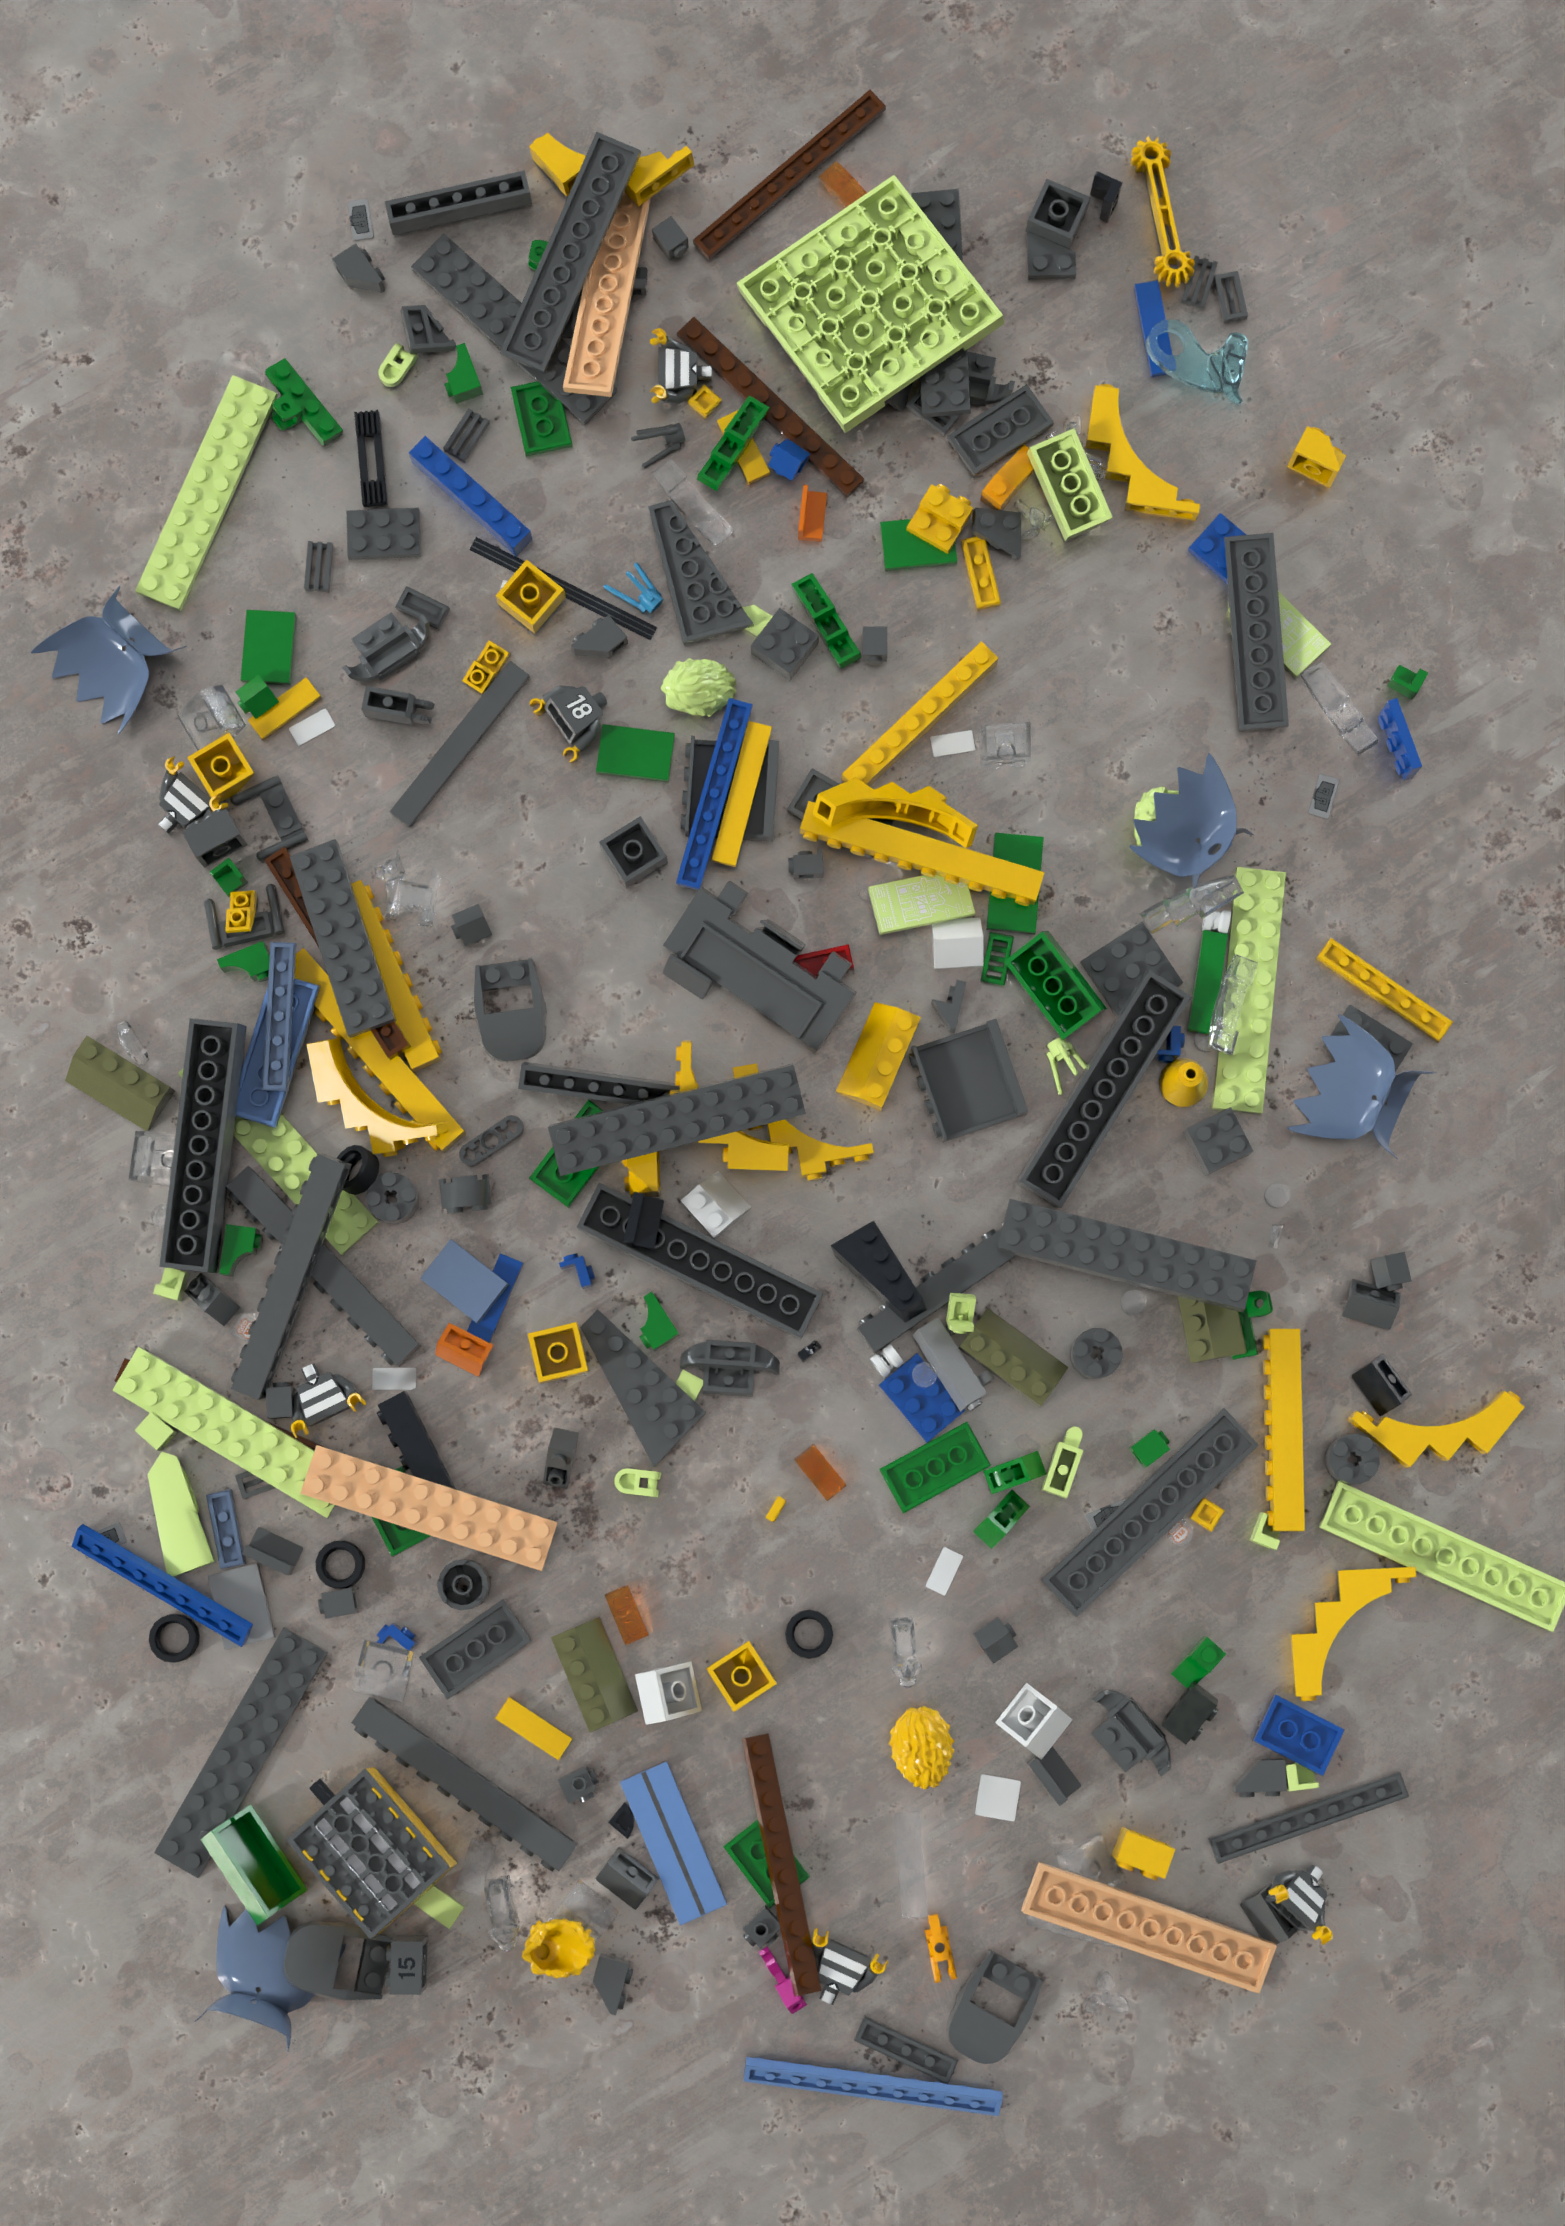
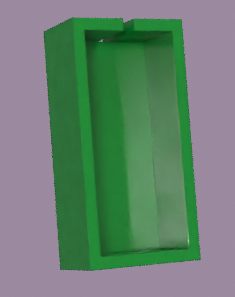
M251 1804L200 1839L257 1926L307 1891V1888Z

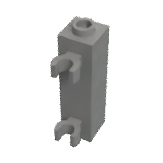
M938 1317L919 1328L912 1337L960 1412L966 1408L972 1411L983 1403L981 1399L987 1394L983 1386L990 1383L995 1377L990 1370L976 1377L951 1338L956 1333L949 1330L948 1325L944 1326Z

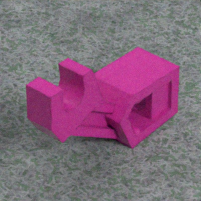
M768 1947L760 1950L759 1954L765 1961V1965L778 1982L775 1988L789 2012L794 2014L805 2007L807 2003L802 1995L794 1997L790 1976L786 1978L771 1950Z

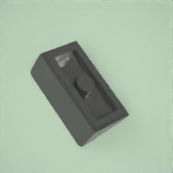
M674 954L669 956L663 969V974L700 999H703L712 987V980Z

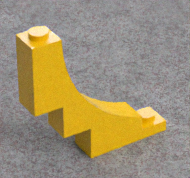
M547 132L529 145L532 159L567 197L586 155L565 147ZM685 146L681 150L675 151L669 159L660 151L639 157L625 193L639 207L695 166L692 151Z
M1110 384L1095 385L1085 448L1109 452L1105 479L1128 482L1124 510L1196 521L1200 504L1195 503L1191 499L1176 500L1178 488L1156 476L1132 450L1121 425L1118 404L1119 388H1114Z
M1502 1391L1475 1414L1448 1425L1417 1426L1398 1422L1388 1417L1380 1418L1374 1425L1372 1423L1374 1419L1364 1411L1361 1413L1354 1411L1347 1420L1402 1466L1409 1468L1426 1447L1443 1461L1450 1460L1464 1441H1467L1481 1454H1487L1525 1407L1520 1403L1521 1398L1512 1391L1508 1393Z
M1416 1567L1337 1570L1340 1601L1314 1602L1316 1633L1291 1634L1296 1697L1301 1696V1701H1316V1696H1322V1675L1325 1660L1331 1644L1340 1629L1366 1604L1378 1597L1391 1593V1578H1395V1583H1410V1577H1416Z

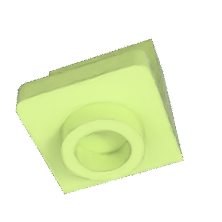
M950 1293L946 1317L949 1330L958 1334L974 1332L975 1295Z

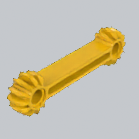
M1148 136L1145 142L1139 140L1136 147L1132 149L1131 165L1135 166L1136 173H1145L1162 256L1155 258L1154 263L1156 266L1154 267V273L1159 275V282L1166 280L1167 287L1174 283L1176 288H1178L1180 282L1186 284L1189 281V277L1193 276L1195 261L1190 258V251L1181 252L1163 170V168L1170 166L1171 150L1167 149L1166 142L1160 144L1158 137L1155 141H1151ZM1146 156H1153L1156 159L1150 160ZM1154 175L1157 178L1161 198H1158ZM1165 226H1167L1172 250L1169 249ZM1175 264L1179 266V268L1173 269L1169 265Z

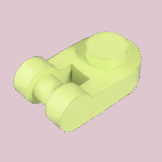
M396 343L378 370L381 382L388 387L399 385L410 368L416 363L418 355L415 353L410 354V352L404 350L402 345ZM396 359H402V364L400 365L399 363L395 362Z
M629 1468L622 1469L615 1476V1486L620 1492L625 1494L658 1497L657 1482L661 1478V1472ZM640 1478H648L647 1488H639Z

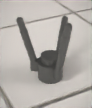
M680 423L637 430L636 433L638 435L631 437L632 441L663 436L665 444L671 445L643 463V468L653 464L673 450L680 449V443L685 442L684 432Z

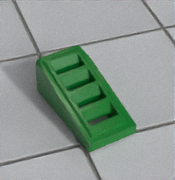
M990 932L980 981L1005 986L1008 966L1004 961L1011 955L1014 936ZM993 940L1008 943L1007 947L992 945ZM991 950L1006 953L1005 957L991 955ZM989 960L1003 962L1004 965L1003 967L989 965ZM987 970L1002 972L1001 977L988 975Z

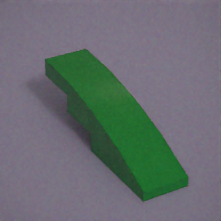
M748 396L725 428L724 435L712 450L709 460L698 473V481L715 491L720 489L757 432L770 407Z
M810 573L792 583V588L840 669L862 658L859 649L849 636L848 629L836 613L835 606L814 574Z
M1203 930L1187 1031L1209 1035L1213 1033L1228 934Z

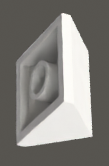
M980 917L961 918L931 924L934 969L982 967L984 965L983 931Z

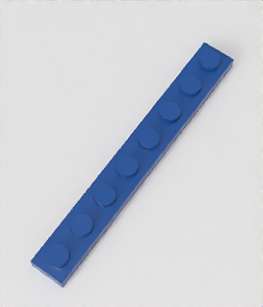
M732 698L728 700L676 880L677 885L695 890L701 888L753 704Z
M82 1524L77 1528L71 1547L238 1646L242 1647L247 1642L253 1626L252 1623L88 1526Z

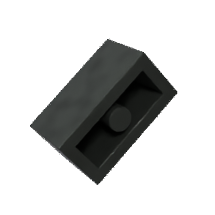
M1193 1681L1163 1718L1162 1727L1185 1745L1190 1739L1195 1741L1203 1731L1201 1728L1202 1724L1206 1720L1210 1722L1217 1714L1218 1699Z

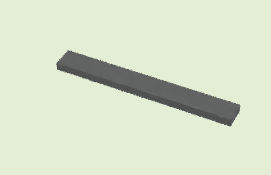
M509 661L390 810L391 814L408 827L412 826L530 678L528 673L512 661Z
M1397 1772L1208 1838L1216 1863L1219 1864L1408 1798L1409 1795L1401 1772Z

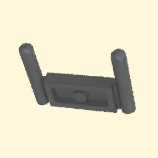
M278 775L231 796V803L237 805L260 794L281 839V842L257 852L256 856L259 861L265 860L283 847L289 849L308 840Z
M274 884L266 886L270 912L255 913L252 929L247 932L226 933V920L218 924L213 900H204L212 949L218 950L224 946L226 948L284 933L277 891Z

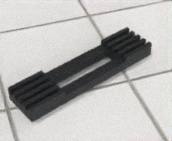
M379 411L354 412L363 507L387 505ZM365 437H374L377 469L376 481H368Z

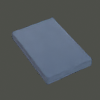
M452 1239L449 1240L420 1278L478 1324L509 1285Z

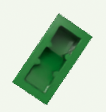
M465 343L456 346L457 362L453 370L446 374L448 382L444 383L448 396H453L456 404L483 395L481 384Z
M263 941L217 959L219 967L224 973L228 971H243L248 973L254 981L264 982L269 979L270 953Z
M226 1224L219 1274L233 1277L235 1269L242 1259L248 1255L257 1254V1249H261L263 1235L259 1234V1229Z
M650 1292L644 1296L648 1307V1318L646 1324L640 1328L643 1334L639 1337L647 1349L652 1347L656 1351L678 1337L679 1333L653 1292Z
M1038 1451L983 1471L992 1494L1047 1475Z
M1011 1489L973 1532L992 1549L1011 1530L1030 1506Z
M1203 1636L1170 1674L1187 1689L1193 1681L1198 1684L1224 1658L1226 1653L1210 1638Z

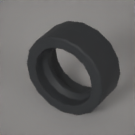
M360 1145L349 1146L338 1155L336 1159L352 1164L343 1190L352 1195H358L368 1190L375 1182L379 1173L378 1157ZM362 1159L359 1172L349 1181L351 1169Z
M333 1541L325 1545L319 1551L316 1558V1572L319 1579L325 1585L335 1589L348 1588L356 1584L365 1570V1558L362 1551L355 1544L348 1541ZM336 1550L348 1551L355 1560L353 1573L343 1580L332 1578L326 1570L327 1557Z
M805 1610L800 1611L790 1619L786 1627L785 1636L792 1652L799 1657L811 1659L821 1656L828 1650L832 1644L833 1630L826 1616L818 1611ZM806 1619L816 1620L824 1629V1639L814 1649H804L795 1640L794 1632L796 1626Z
M170 1614L161 1617L153 1624L149 1632V1645L157 1658L164 1662L176 1663L188 1659L195 1653L199 1645L200 1635L192 1619L181 1614ZM171 1623H179L184 1626L189 1635V1642L186 1648L178 1653L165 1651L159 1641L162 1629Z

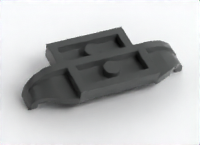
M968 352L970 404L985 407V404L1000 402L1011 395L1015 381L1010 380L1008 384L1004 385L996 384V377L992 376L996 362L995 357Z
M392 612L352 638L353 643L362 654L359 656L361 663L355 667L345 665L342 667L351 679L356 681H370L377 678L382 680L420 654L419 650L426 643L429 636V621L422 614L419 616V623L410 630L407 625L402 627Z
M706 1340V1342L690 1347L680 1357L681 1369H685L688 1366H699V1370H704L703 1394L753 1397L754 1373L759 1374V1370L779 1375L780 1362L776 1356L767 1349L756 1345V1343Z
M1104 1690L1093 1698L1096 1703L1098 1702L1108 1711L1106 1715L1109 1718L1091 1734L1125 1773L1143 1758L1147 1761L1150 1759L1154 1763L1160 1776H1163L1171 1769V1755L1165 1738L1166 1735L1132 1697L1129 1698L1116 1691Z

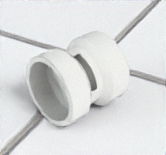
M1206 907L1202 931H1215L1216 928L1218 933L1227 934L1231 911L1222 910L1220 912L1212 907Z
M890 1343L883 1348V1352L869 1358L883 1378L888 1376L894 1367L898 1368L904 1364L902 1358Z

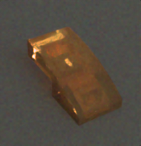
M837 161L818 176L832 196L836 195L845 207H848L867 194L854 177Z
M814 1444L794 1459L827 1501L847 1486Z
M628 1585L605 1594L625 1645L649 1635Z

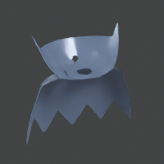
M120 586L105 603L102 618L95 616L83 617L58 630L31 651V653L58 651L52 678L79 673L77 702L104 697L100 723L104 724L125 714L118 734L121 733L132 717L147 685L149 670L144 656H158L184 648L180 647L170 650L137 621L116 599ZM123 646H126V651H122Z
M1208 753L1203 775L1185 768H1177L1179 794L1159 792L1153 794L1156 821L1133 819L1142 846H1129L1133 852L1159 869L1181 877L1191 875L1194 905H1196V888L1201 873L1221 859L1232 846V840L1235 835L1240 833L1253 835L1246 828H1237L1236 807L1231 792L1218 764L1210 753ZM1197 838H1200V843H1196ZM1221 844L1220 850L1217 853L1210 855L1215 850V848Z
M1338 1014L1340 1021L1347 1028L1350 1035L1322 1037L1335 1062L1307 1069L1321 1094L1294 1100L1295 1105L1308 1118L1310 1123L1290 1126L1288 1130L1309 1136L1332 1139H1356L1373 1130L1379 1144L1398 1159L1389 1149V1141L1399 1114L1418 1077L1421 1074L1436 1072L1412 1070L1396 1075L1395 1064L1391 1054L1367 1031L1345 1016ZM1376 1095L1377 1100H1372V1096Z
M224 1905L218 1929L216 1964L218 1979L230 1994L213 2002L195 2022L207 2011H220L248 2019L275 2029L285 2035L289 2052L291 2020L287 2013L304 2007L315 1994L307 1993L291 1986L284 1975L283 1962L287 1942L291 1935L286 1916H282L266 1929L258 1932L256 1923L247 1909L229 1926L226 1905ZM343 1944L341 1946L339 1959L341 1958L344 1952L346 1944ZM257 1987L261 1988V1991L259 1993H257L256 1991Z

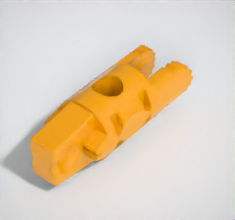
M937 1913L928 1915L930 1929L924 1930L929 1948L935 1983L941 1982L942 1977L937 1962L944 1960L948 1962V1973L951 1980L958 1979L950 1948L947 1926H940ZM937 1943L944 1944V1949L941 1952L935 1950Z

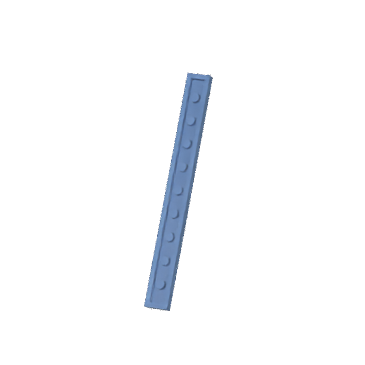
M751 2057L746 2058L743 2082L999 2116L1003 2096L1002 2091H994L992 2089L972 2088L965 2085L957 2086L941 2082L921 2081L913 2078L906 2079L889 2075L869 2074L862 2071L854 2072L838 2068H825L810 2064L803 2065L787 2061H773Z

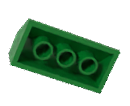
M1049 931L1040 932L1004 961L1063 1040L1090 1023L1107 1009Z

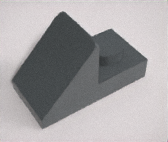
M957 980L955 986L950 985L947 1000L952 1001L951 1003L934 999L931 1001V1005L951 1033H955L966 986V982Z

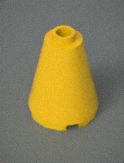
M1188 1058L1175 1059L1163 1068L1159 1077V1089L1162 1096L1175 1106L1190 1107L1197 1104L1205 1096L1208 1089V1076L1198 1062Z

